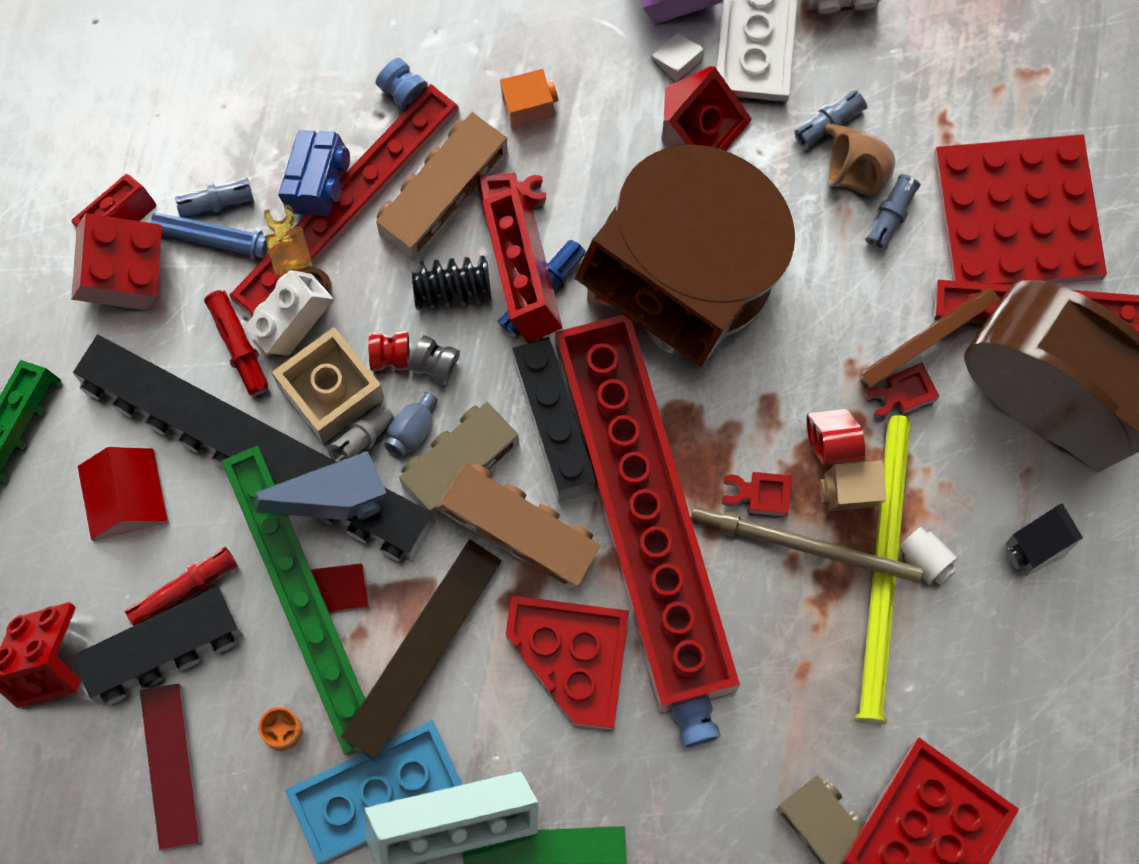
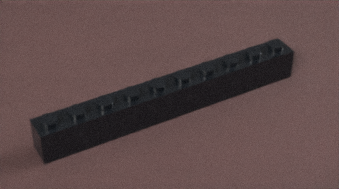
M99 334L96 335L73 371V374L81 383L79 388L87 395L97 400L103 395L114 401L112 406L122 414L133 417L134 413L147 419L145 424L162 435L169 431L179 436L178 442L189 450L198 453L200 449H203L212 454L211 460L223 467L222 460L257 445L260 447L275 485L337 463V461ZM385 488L387 494L383 505L380 507V511L368 518L358 519V516L347 520L318 518L329 525L337 521L348 527L346 533L360 542L366 543L370 539L381 545L380 551L383 554L399 562L402 557L413 562L435 523L432 512Z

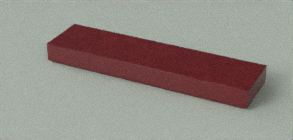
M178 683L139 690L159 850L165 851L202 844L182 686Z

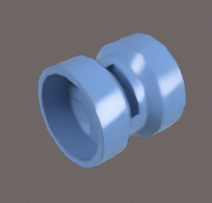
M395 58L381 70L376 79V86L384 93L393 95L394 102L403 110H406L428 87V83L420 75H413L410 72L409 65L402 58Z
M710 698L691 700L672 708L674 720L680 723L682 728L679 736L682 748L702 745L721 738L718 725L711 720L710 714L713 711Z

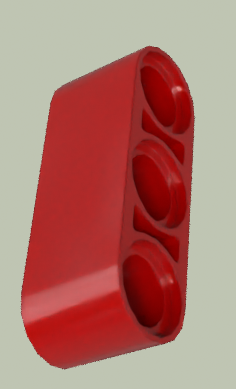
M847 409L807 414L806 423L809 444L823 465L865 460V442L862 428Z

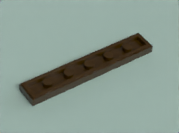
M471 539L467 541L339 739L371 760L376 759L501 564V559Z

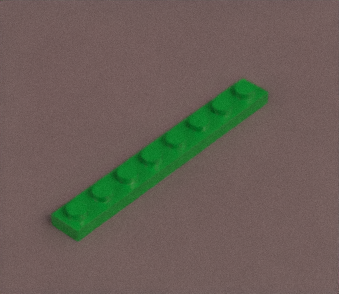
M257 445L221 462L344 755L356 751V749L339 738L365 700V696L289 516L257 513L254 508L256 492L275 486L260 447Z

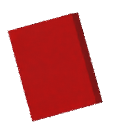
M106 447L77 466L92 541L169 523L156 454L153 448Z

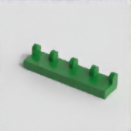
M23 360L19 361L0 394L1 484H4L8 478L1 471L14 448L23 450L26 445L20 437L33 414L41 417L45 409L39 406V403L49 385L58 387L62 381L47 368Z

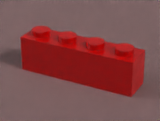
M517 186L483 200L482 203L510 320L527 343L563 329L534 211Z

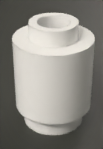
M922 527L913 532L899 547L905 554L903 559L908 564L924 568L922 578L929 585L935 581L940 585L944 584L958 570L953 565L958 557L932 531L927 533Z

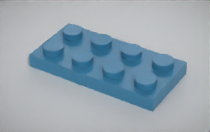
M433 720L387 741L375 760H371L361 753L285 789L317 864H324L367 843L365 808L461 786L462 782Z

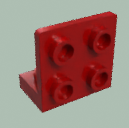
M71 602L49 606L25 615H18L8 624L6 628L7 633L0 646V693L16 708L77 693L81 679L65 662L56 656L76 609Z

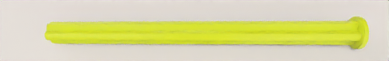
M901 415L890 416L887 420L883 462L887 500L879 505L875 555L898 561L911 423L906 416ZM873 571L860 711L859 714L855 715V720L870 724H886L887 718L883 717L896 577Z

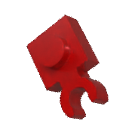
M516 173L479 175L477 185L483 215H485L483 200L516 186L530 206H543L547 197L546 193H534L531 191V189L541 188L543 177L531 175L524 181L517 182Z
M923 362L888 376L886 380L888 389L874 387L865 395L866 402L874 398H879L884 402V407L874 412L873 416L875 419L885 418L891 412L892 407L897 405L902 415L939 398V394Z
M752 472L751 482H745L738 475H726L724 477V484L735 486L738 489V494L735 496L723 495L722 504L728 507H735L742 502H749V513L787 517L789 514L792 475Z

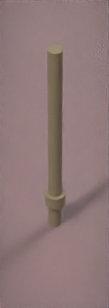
M695 506L691 515L692 522L718 528L721 534L736 537L737 534L919 584L922 578L924 568L741 519V514L725 511L722 514Z

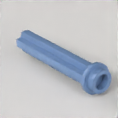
M160 212L153 213L150 223L162 225L161 236L249 254L253 260H257L258 257L264 258L269 247V236L263 235L262 230H256L252 233Z

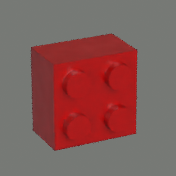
M85 213L76 230L71 300L148 310L157 298L162 225Z

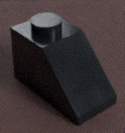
M1063 503L1014 533L1006 542L1008 546L1006 553L1012 565L1017 570L1021 569L1024 575L1028 576L1066 556L1083 539V536Z

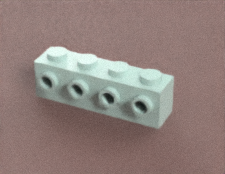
M522 772L503 775L365 808L366 841L376 864H414L537 834L538 801Z

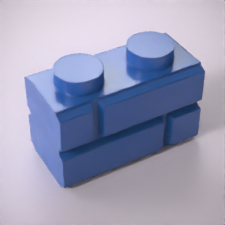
M299 130L297 132L278 193L288 212L303 215L311 213L312 215L328 216L330 214L333 202H337L341 195L340 177L342 171L347 170L350 165V151L345 146L340 135L329 131H319V133H316L315 131Z

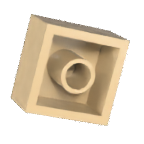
M335 327L331 328L272 372L277 386L323 444L385 398L381 384Z

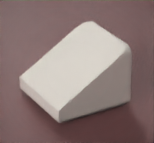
M678 33L655 52L651 59L675 82H678L703 60L704 49Z

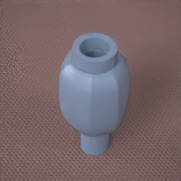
M425 392L418 403H411L405 406L393 419L387 429V441L384 443L385 448L390 453L403 458L406 453L415 451L422 443L432 424L431 410L438 402V399L433 394Z

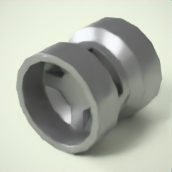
M423 335L414 349L409 363V370L417 374L427 373L432 376L433 381L446 385L456 368L460 350L451 346H439L435 339Z

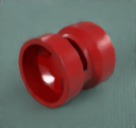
M381 332L369 333L370 371H382L385 367H390V365H393L397 370H409V333L396 332L392 338L385 336Z

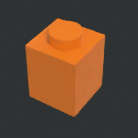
M543 69L500 80L501 96L511 128L554 117L553 103L559 101L554 81L546 80Z

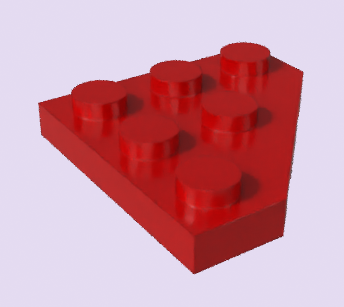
M511 595L506 627V638L574 726L614 731L629 610Z

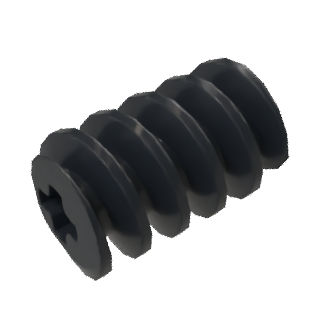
M479 255L476 267L473 266L469 257H464L462 268H458L454 258H449L446 270H443L439 260H434L431 271L427 270L423 261H419L416 273L412 272L416 310L421 309L424 298L427 299L431 308H436L439 297H442L446 307L452 305L454 295H457L461 305L467 304L469 294H472L476 303L480 304L482 303L484 292H487L492 302L488 262L484 255Z

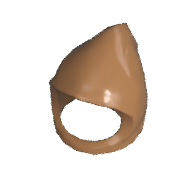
M827 124L825 131L834 137L829 164V185L846 187L868 196L878 193L885 187L894 173L895 156L890 147L876 136L862 130L836 124Z

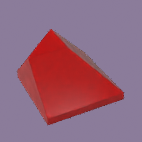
M709 66L665 88L661 141L669 147L702 145L725 151L750 123L752 118L717 68Z

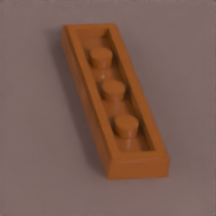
M993 288L981 290L860 372V379L866 387H872L999 301V297Z

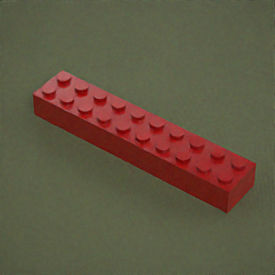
M622 314L555 332L556 351L576 421L596 479V491L660 713L672 710L674 706L691 700L706 697L713 699L737 692L740 682L632 319Z

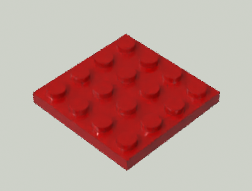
M1084 134L938 146L935 148L934 157L952 281L1013 285L1016 282L1026 280L1064 283L1105 278L1107 270Z

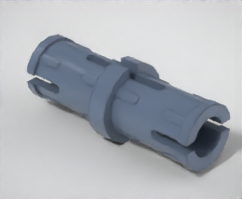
M853 89L831 106L825 105L819 109V114L795 129L794 135L799 144L808 150L822 138L829 135L825 131L827 124L842 126L852 117L867 109V103L862 94H858V91Z
M899 174L888 199L881 202L878 208L880 214L869 234L865 237L868 244L872 245L874 241H877L875 248L887 250L888 244L899 223L905 222L908 216L906 210L921 186L918 180L914 179L911 184H908L911 176Z
M248 177L215 186L214 183L207 184V189L174 196L175 202L178 205L176 207L179 216L183 218L212 210L215 214L222 212L221 208L254 201Z

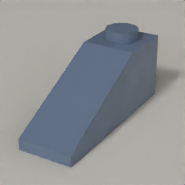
M368 451L256 492L254 508L257 513L341 520L358 516V519H365L380 511L387 493Z

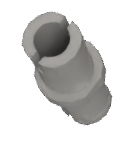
M379 404L362 420L353 421L349 425L348 431L329 446L328 453L331 459L335 461L338 457L344 455L339 460L342 461L357 455L362 450L370 449L374 445L376 438L393 421V413L388 409L384 414L379 415L385 410V406Z

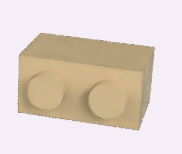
M883 460L835 464L825 472L824 479H820V497L822 503L828 502V511L875 508L887 500Z

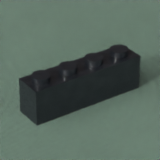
M547 337L513 347L514 366L558 503L596 492V479L550 338Z
M217 586L73 654L71 657L89 698L98 705L104 703L105 706L123 700L127 696L126 691L139 685L141 688H147L159 683L164 678L162 674L177 668L178 671L193 667L200 662V656L212 650L215 653H221L237 644L236 639L244 635L224 592Z

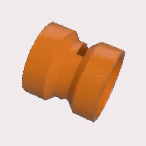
M285 707L271 708L259 720L258 730L260 737L275 751H291L300 744L303 738L304 730L302 723L291 710Z

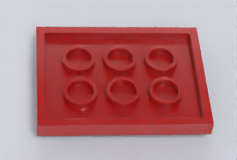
M918 737L910 746L840 864H989L1019 808Z

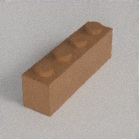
M473 112L465 120L460 119L453 125L448 134L449 138L441 147L436 146L430 151L425 159V166L417 175L411 174L404 181L401 193L393 202H386L377 214L376 224L379 235L413 261L478 188L479 175H489L508 153L507 137Z
M473 463L469 466L464 464L458 468L437 504L436 510L564 587L570 589L579 586L601 546L591 540L593 534L590 531L576 524H573L572 527L558 520L560 514L554 509L543 504H539L538 507L525 500L527 496L525 492L511 484H506L505 487L491 479L493 474L481 465Z

